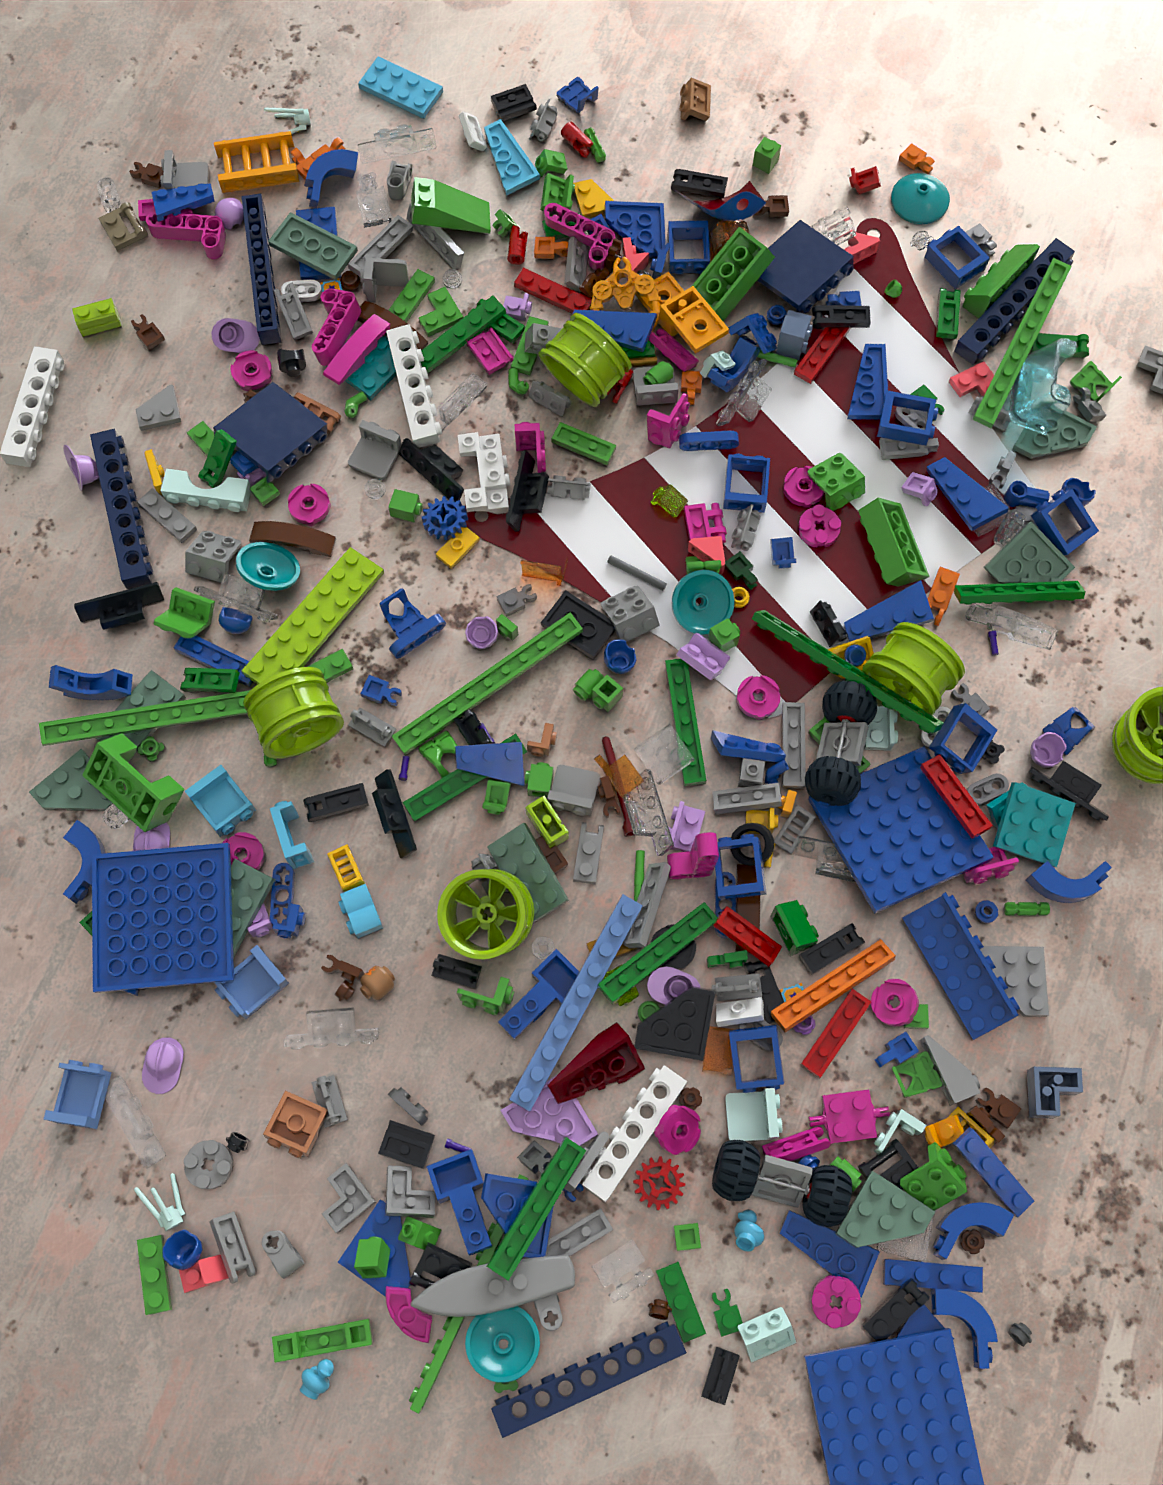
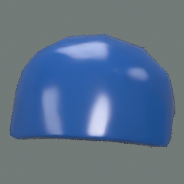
M1077 478L1066 480L1061 488L1063 491L1073 489L1083 506L1089 504L1096 494V490H1090L1089 482H1082Z
M223 607L218 621L226 632L242 634L249 630L252 616L233 608Z
M614 639L609 642L604 651V663L607 668L616 674H626L634 668L637 661L635 649L630 648L626 640Z
M180 1230L171 1235L162 1248L164 1260L171 1267L178 1270L191 1268L199 1260L203 1251L199 1238L187 1230Z

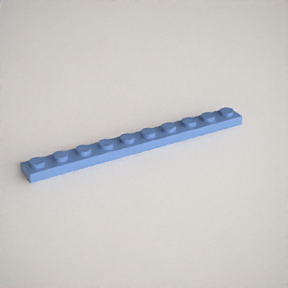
M624 894L621 895L509 1098L510 1101L529 1112L531 1111L598 989V984L604 978L643 905Z

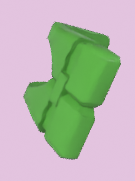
M1089 361L1070 380V384L1075 389L1088 388L1091 392L1090 399L1098 402L1122 377L1119 376L1112 383L1101 370H1098L1092 361ZM1096 386L1106 387L1107 389L1098 397Z
M695 556L686 557L687 574L697 570L720 572V560L702 562Z
M445 730L433 738V741L430 740L419 747L418 750L426 760L436 767L441 778L452 773L443 767L441 757L444 753L455 754V746L457 744L450 733Z
M927 1051L918 1054L914 1059L910 1058L902 1064L892 1067L904 1098L927 1092L929 1089L933 1090L942 1087L940 1077L937 1071L933 1069L934 1064ZM898 1073L913 1077L907 1090H905Z

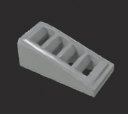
M796 805L774 839V843L792 854L816 816ZM796 814L807 819V823L805 824L795 817ZM794 821L803 827L802 831L796 829L790 823ZM786 829H790L791 831L796 833L798 837L794 838L793 836L789 835L785 832ZM782 835L794 842L793 845L790 846L780 839Z

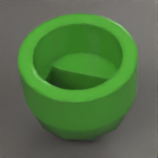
M895 279L885 289V293L892 298L899 297L902 292L901 284Z

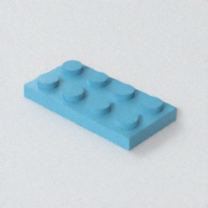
M379 56L358 83L359 89L423 119L443 93V86Z

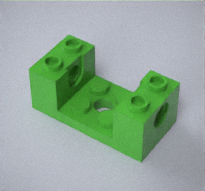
M121 733L98 742L82 776L144 832L168 822L185 789L169 775L150 783L128 762L134 756L137 746L124 734Z

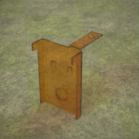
M568 557L565 562L563 575L561 566L521 560L522 576L557 581V585L561 586L562 579L565 576Z
M600 754L594 758L604 770L603 772L606 776H609L610 782L623 800L624 796L642 782H645L625 754L610 766Z
M709 1026L702 1072L703 1070L723 1072V1074L731 1076L733 1059L729 1031L735 1029Z

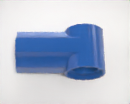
M1014 481L1005 492L1003 499L1005 504L1010 507L1024 505L1036 508L1042 502L1049 501L1050 493L1046 490L1027 487L1022 481Z

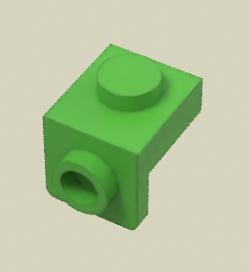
M544 149L535 161V167L540 177H543L547 170L561 174L568 170L564 153Z
M489 779L482 808L487 809V812L491 814L504 812L507 809L511 783Z
M407 1216L398 1240L425 1250L428 1242L436 1245L441 1229Z

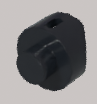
M279 349L277 351L278 365L281 372L287 373L290 377H296L305 369L306 360L303 349Z

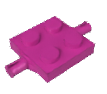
M868 1089L821 1096L823 1103L822 1115L809 1116L808 1120H818V1122H810V1127L824 1125L828 1139L832 1144L877 1138L876 1118L889 1117L890 1112L880 1113L881 1111H888V1106L874 1108Z

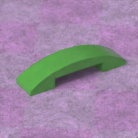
M369 1319L272 1337L275 1363L373 1345Z

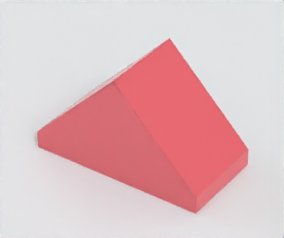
M722 536L693 538L689 541L688 552L702 562L721 561L719 574L722 575L725 568Z

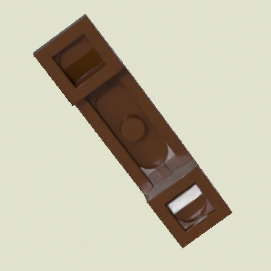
M364 301L360 306L361 314L357 320L363 324L375 314L389 322L390 329L408 325L397 315L372 302ZM417 332L420 342L416 344L417 349L423 350L427 346L428 341Z
M276 521L254 522L249 538L250 543L268 542L307 549L310 550L311 554L327 557L332 556L336 541L335 536L323 531Z
M737 864L736 885L757 883L755 865ZM760 895L737 898V913L759 930ZM735 942V952L745 951L744 948Z

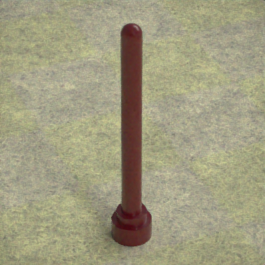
M604 736L602 744L625 820L622 826L625 837L635 836L641 833V827L639 822H636V819L632 816L611 740L608 736Z

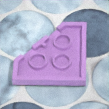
M555 1077L545 1083L530 1112L515 1103H511L500 1110L511 1130L516 1133L561 1143L564 1137H567L579 1146L598 1135L577 1098L560 1104L556 1102L547 1086Z

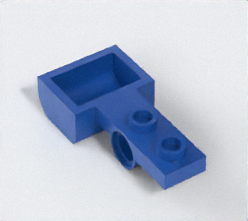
M555 949L532 972V976L538 983L498 1021V1024L515 1040L546 1011L547 1007L554 1000L560 1005L562 1004L579 971Z
M470 1149L428 1165L427 1169L438 1202L441 1204L451 1200L468 1255L471 1256L491 1248L492 1244L474 1194L475 1190L483 1188L484 1181L473 1150Z

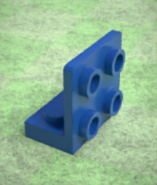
M759 313L748 315L728 327L730 335L738 334V336L752 331L764 354L777 349V340L772 333H769L766 328L767 322Z

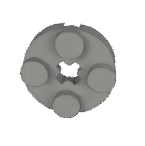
M214 1140L199 1142L189 1150L184 1158L185 1175L189 1182L198 1188L216 1189L228 1181L232 1171L233 1156L230 1150ZM206 1159L215 1161L212 1165V1171L203 1169Z

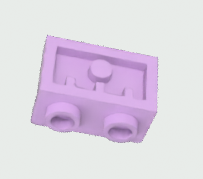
M695 633L690 642L680 648L676 654L709 680L721 674L730 659L729 655L699 633Z
M680 801L679 807L674 806L671 819L675 820L673 828L668 827L665 840L669 841L668 848L681 852H690L695 836L700 833L705 811L685 806L683 801Z

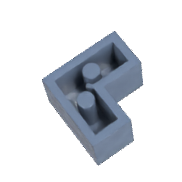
M788 310L780 331L776 354L796 360L800 359L801 353L805 354L813 329V325L810 324L812 316Z
M1034 1066L1028 1069L1029 1118L1053 1119L1061 1116L1059 1095L1075 1096L1083 1092L1082 1068Z

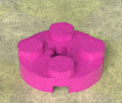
M254 350L244 351L237 355L236 361L233 365L231 364L230 370L233 380L243 391L262 388L272 380V365L265 354H259ZM250 367L257 369L254 373H247Z
M804 466V468L795 467L785 477L783 492L787 499L795 505L810 507L818 503L824 495L819 486L808 476V470L812 468L811 466ZM801 483L804 485L805 483H807L808 489H801V486L799 484Z
M317 484L299 485L288 496V508L291 516L297 522L308 526H314L322 521L331 508L327 492ZM314 501L313 506L308 508L306 507L305 502Z
M815 505L813 508L806 510L800 517L798 525L800 538L811 547H828L839 536L841 520L832 510L822 505ZM815 524H822L824 530L819 529L817 531Z
M750 676L740 684L736 702L744 714L757 720H762L777 710L780 703V690L777 683L767 676ZM762 693L763 700L756 701L753 694Z
M239 832L222 842L230 844L231 865L234 859L239 860L236 854L245 850L247 857L239 861L256 870L262 867L265 859L264 847L254 835Z
M888 979L880 987L877 986L871 996V1008L876 1017L884 1024L894 1027L911 1023L919 1007L916 991L901 979ZM895 997H898L900 1005H898L896 1008H893V1006L889 1004V1002L893 1001Z
M671 1105L662 1116L654 1131L660 1146L674 1155H680L679 1153L683 1151H690L700 1138L701 1129L698 1128V1121L701 1122L700 1117L694 1110L686 1106ZM679 1126L682 1130L680 1134L676 1133Z
M835 1275L826 1276L818 1281L814 1287L812 1294L813 1311L822 1323L831 1328L847 1326L857 1318L861 1310L860 1293L856 1285L848 1278ZM834 1295L836 1298L842 1297L843 1300H841L840 1307L830 1305L832 1302L831 1296Z

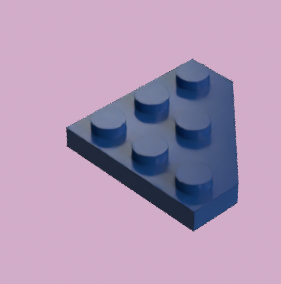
M605 201V221L607 225L621 237H631L632 245H635L636 250L640 253L648 252L649 257L657 258L653 249L655 242L659 241L658 247L660 249H665L666 246L664 203Z
M485 1173L481 1199L506 1235L537 1181ZM553 1207L523 1257L546 1256Z
M380 1199L338 1263L386 1297V1286L409 1288L411 1286L409 1284L411 1274L408 1265L406 1243L398 1240L402 1229L401 1216H385L386 1203ZM373 1236L380 1237L391 1249L386 1277L362 1278L354 1268L359 1239H368Z

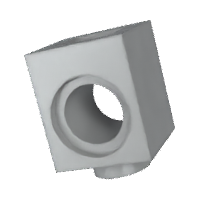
M743 758L738 787L762 785L765 762Z

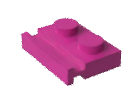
M492 328L488 332H483L467 341V346L488 375L505 367L507 363L513 362V356Z

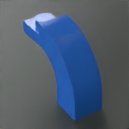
M344 149L332 150L322 154L312 163L304 186L308 187L306 199H310L309 207L317 208L321 184L326 178L334 175L354 178L358 152Z
M747 336L739 337L730 354L731 359L736 363L735 366L725 371H722L719 367L711 369L707 376L711 378L710 382L725 392L731 391L745 376L761 350L759 344Z
M54 665L50 670L49 688L63 692V696L76 699L115 700L131 695L133 674L117 669L104 673L90 674Z
M78 820L63 837L69 844L79 850L82 857V865L78 875L63 893L64 896L75 904L85 898L88 888L92 886V855L106 853L101 840Z
M1047 861L1033 872L1026 881L1036 892L1047 899L1060 903H1076L1090 898L1102 888L1099 884L1109 877L1106 872L1112 867L1105 861L1088 876L1082 879H1069L1057 872Z
M983 1202L970 1203L951 1210L936 1226V1229L944 1234L937 1237L933 1248L936 1249L933 1255L941 1260L947 1259L960 1233L970 1226L981 1227L997 1237H1003L1014 1214L1000 1206Z
M930 1289L932 1314L951 1315L963 1321L972 1336L974 1368L990 1369L989 1363H992L993 1355L991 1347H988V1342H998L995 1326L987 1311L980 1303L965 1293L950 1289Z

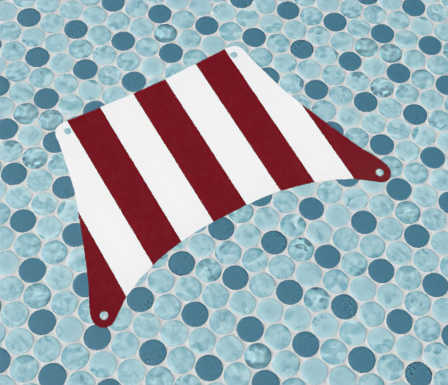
M868 218L860 222L856 232L867 235L870 229L879 230L880 244L878 251L853 264L854 269L852 273L841 280L834 294L838 296L839 292L859 291L862 306H870V327L851 328L811 384L794 375V367L777 363L769 372L745 391L686 432L736 431L739 436V445L736 448L683 451L679 448L678 439L677 442L672 444L671 448L663 447L617 471L587 482L591 486H586V490H590L589 498H585V500L570 498L571 490H567L566 497H556L546 493L542 513L523 514L519 532H515L506 523L507 513L495 514L487 512V520L479 522L475 519L477 511L467 512L468 520H466L467 528L481 539L524 558L600 602L630 587L639 586L654 606L660 626L650 630V632L679 650L688 644L694 633L685 630L677 622L672 611L674 589L678 582L687 575L686 557L694 556L688 552L690 540L684 506L705 503L707 511L712 510V503H719V507L723 512V526L726 527L727 532L725 535L726 542L723 544L725 561L741 551L754 566L751 572L757 577L758 581L756 582L757 586L749 590L742 578L736 581L724 568L721 576L728 581L732 589L735 587L746 589L749 593V602L742 608L734 607L730 621L732 624L735 623L740 630L738 645L725 652L730 656V659L721 674L716 676L715 679L736 696L742 681L750 676L760 677V675L774 680L780 690V703L777 710L768 717L772 718L782 714L783 702L796 703L831 672L827 670L828 667L824 664L813 662L805 652L801 653L794 650L789 642L777 639L774 636L775 633L758 627L757 622L752 620L755 611L765 610L824 648L830 649L849 641L847 637L844 641H837L832 647H829L810 614V611L820 600L831 605L837 616L833 622H840L845 630L844 622L918 582L902 586L886 584L881 575L880 565L875 560L873 547L868 542L866 529L861 524L859 509L876 498L901 503L930 576L927 579L921 580L927 594L932 588L940 566L957 572L1016 529H1013L1016 507L1008 506L1007 513L971 531L937 485V495L928 506L922 504L921 498L903 493L901 487L912 472L931 478L927 472V466L945 457L1004 504L1003 496L1014 481H1022L1027 487H1036L1029 481L1015 460L1007 474V480L1002 489L999 488L1001 483L997 479L993 480L992 484H989L991 475L994 472L1000 471L996 467L1001 457L1006 458L1008 450L992 428L972 420L974 416L968 413L974 403L972 395L968 393L959 397L950 385V377L959 374V371L943 339L936 337L937 327L908 269L899 241L888 223L881 219ZM894 279L902 286L901 295L896 298H892L885 293L887 285ZM825 327L823 329H812L805 354L801 353L797 366ZM865 344H886L888 391L911 394L924 384L938 398L936 404L944 407L943 415L938 413L936 421H932V426H935L933 438H938L939 442L937 451L929 452L928 455L882 460L879 445L881 437H877L880 420L847 419ZM892 406L889 423L905 426L895 416L897 406ZM837 453H842L865 476V494L845 504L842 508L833 511L841 520L839 536L832 545L828 547H811L800 538L799 520L806 510L813 508L815 505L826 507L825 493L818 503L810 507L798 506L790 502L784 494V480L787 473L795 467H814ZM729 454H742L752 457L759 455L770 458L767 505L765 513L760 512L759 514L761 518L757 530L749 529V531L755 533L752 547L748 551L742 550L741 545H737L734 548L731 547L733 542L732 534L737 528L739 522L737 517L741 510L723 509ZM732 469L730 492L761 495L762 472ZM801 483L799 484L801 486V489H808L807 483H805L804 485ZM708 520L709 527H715L714 520ZM815 524L817 531L819 529L824 530L822 524ZM793 537L794 558H796L797 563H791L790 568H778V565L772 564L770 539ZM612 555L667 583L666 588L662 591L607 563L608 558ZM740 596L735 597L738 601L742 600ZM697 598L696 604L699 605L701 603V599ZM709 634L701 635L708 641H710L708 638ZM762 693L753 694L756 701L763 700Z

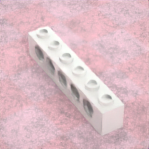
M410 324L387 330L386 333L413 442L418 448L440 443L439 435L442 434L440 423L435 421L434 416L438 414L435 404H431L430 401L433 394L430 385H426L425 380L429 378L426 367L421 365L424 357L421 349H417L416 344L420 343L417 331H412ZM410 366H414V368L410 370L407 369ZM414 384H419L417 387L411 388ZM424 402L421 406H416L417 403ZM424 420H429V421H428L426 424H424V425H421V424H420V423H421L422 421H424Z
M35 346L33 348L0 450V455L6 464L30 467L32 460L36 458V447L42 439V428L48 419L49 406L53 404V394L59 385L60 371L64 369V359H62L58 350Z
M665 1065L661 1070L655 1069L649 1078L652 1081L649 1088L643 1087L636 1097V1100L639 1101L634 1109L629 1107L622 1117L625 1120L621 1128L616 1126L609 1136L611 1143L607 1149L605 1147L601 1149L595 1158L598 1162L593 1169L589 1167L582 1178L584 1180L582 1186L604 1203L609 1199L658 1126L662 1116L668 1111V1108L674 1103L687 1084L686 1080ZM656 1087L664 1088L666 1097L663 1099L656 1098L653 1090ZM644 1106L650 1107L653 1111V1116L649 1119H645L640 1115V1109ZM630 1126H635L639 1129L640 1135L635 1139L629 1138L626 1134V1129ZM616 1146L624 1147L626 1150L625 1157L621 1159L614 1157L612 1153L613 1148ZM602 1166H609L612 1169L613 1174L610 1178L603 1179L600 1177L599 1169Z

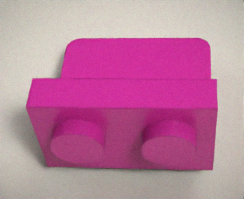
M682 394L670 416L652 409L649 410L647 414L649 441L667 448H671L672 444L678 441L683 426H687L690 415H688L690 406L688 394Z
M521 422L520 424H514L516 451L537 450L538 473L546 472L544 431H540V423Z
M995 847L989 848L994 858L990 862L963 873L966 884L974 882L977 885L988 881L987 878L993 876L996 879L1008 876L1009 872L1015 870L1014 867L1019 863L1018 857L1007 860L1004 850Z

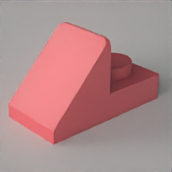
M850 232L849 247L844 250L854 256L853 264L877 253L880 239L857 232Z
M631 237L623 238V257L630 261L632 271L635 273L639 270L643 271L649 263V253L636 254V246L632 245Z
M221 1254L198 1260L189 1269L179 1270L184 1293L229 1279Z

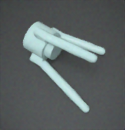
M264 108L266 112H277L278 114H274L276 118L294 117L295 125L299 124V126L289 130L292 134L307 130L306 125H311L308 109Z
M174 1173L170 1175L176 1209L173 1205L166 1208L156 1189L151 1188V1193L161 1209L159 1214L138 1187L134 1188L135 1193L157 1219L160 1227H164L165 1231L171 1230L184 1222L181 1216L185 1215V1212L181 1205Z

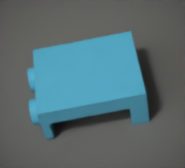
M219 765L185 790V793L220 837L230 834L237 824L250 819L253 816V812L256 811L253 804L222 765Z
M292 801L276 803L275 807L269 809L285 859L293 869L313 863L312 854L305 842L294 845L288 822L299 818V814Z

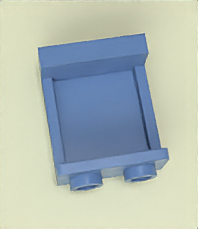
M258 945L250 950L252 954L234 968V981L214 982L217 985V988L214 989L222 1000L227 998L230 1001L229 1009L236 1017L241 1015L244 1019L249 1018L289 984Z
M69 1060L68 1064L59 1063L58 1068L64 1069V1074L54 1111L46 1110L43 1120L97 1129L111 1072L103 1070V1065L89 1063V1067L82 1066L83 1062Z

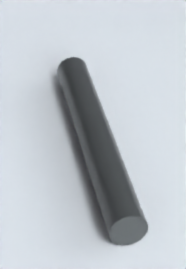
M612 555L608 558L607 563L662 591L666 588L667 583Z

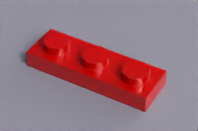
M728 906L722 910L713 924L715 928L768 967L773 964L782 948L780 944Z

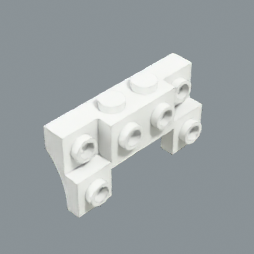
M478 432L458 435L460 457L477 456L481 488L464 490L467 512L508 513L509 503L506 486H510L509 473L505 474L504 468H508L507 456L502 455L500 435L479 436Z

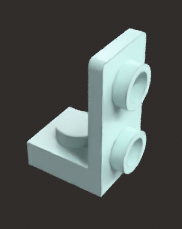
M902 1109L897 1111V1113L892 1112L886 1122L889 1127L885 1133L880 1132L874 1142V1145L877 1146L874 1152L877 1154L882 1153L898 1124L902 1125L901 1129L911 1136L921 1134L926 1124Z

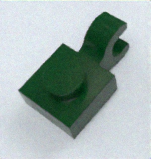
M741 551L725 561V569L736 581L742 578L749 590L757 586L756 582L758 579L751 572L754 566Z

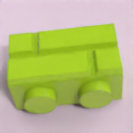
M112 298L72 308L76 325L82 337L122 326L118 310Z
M545 796L540 797L525 807L526 815L540 836H543L550 849L569 839L568 830L562 824V821Z

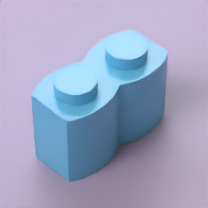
M366 884L340 894L342 900L338 901L342 913L348 914L350 921H347L346 924L351 935L355 933L357 938H361L383 929Z

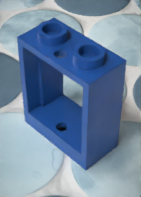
M668 221L669 273L702 274L710 264L708 221ZM702 239L703 259H674V240Z
M959 225L952 230H947L939 239H933L927 245L925 254L928 262L955 290L983 272L990 259ZM953 241L973 260L959 270L940 252L941 249Z
M887 390L877 437L926 446L928 439H933L935 426H932V421H936L938 408H935L936 399ZM892 406L928 412L925 429L890 424Z
M742 454L728 455L723 509L742 510L752 504V510L765 513L770 458L759 455L754 457ZM732 469L762 472L761 495L730 492Z
M1061 489L1051 496L1052 500L1049 502L1044 501L1036 506L1037 511L1030 516L1051 543L1063 555H1068L1099 532L1073 489L1067 491ZM1062 502H1065L1081 527L1080 531L1066 541L1048 515L1051 510Z
M966 703L953 706L942 728L930 744L929 749L934 752L935 756L940 754L954 772L958 774L970 773L974 771L998 729ZM958 721L977 735L963 760L944 745Z
M753 834L740 836L741 839L732 840L731 837L718 839L719 859L716 863L715 871L718 897L721 900L767 895L761 843L759 838L754 837ZM753 846L757 883L725 886L721 850Z
M777 1025L730 1030L729 1037L736 1089H742L743 1093L755 1092L757 1087L780 1089V1085H784V1074ZM772 1038L777 1077L742 1081L737 1041Z

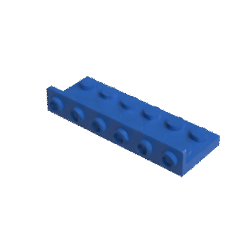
M945 892L939 898L902 918L969 1034L975 1040L1019 1016L1017 1011L1020 1007L1014 997L1008 998L1004 991L1008 987L1001 976L997 978L992 971L996 967L989 955L984 957L980 949L984 946L978 936L972 937L968 929L972 926L966 916H960L956 910L960 906L953 895L948 896Z

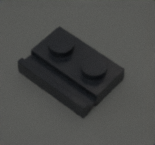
M526 84L491 96V102L502 121L537 110V105L534 103Z
M390 1120L378 1154L424 1169L435 1135Z

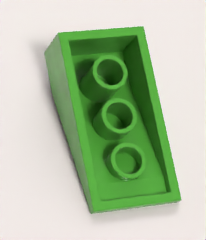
M414 177L411 193L412 224L490 234L489 202L439 181Z

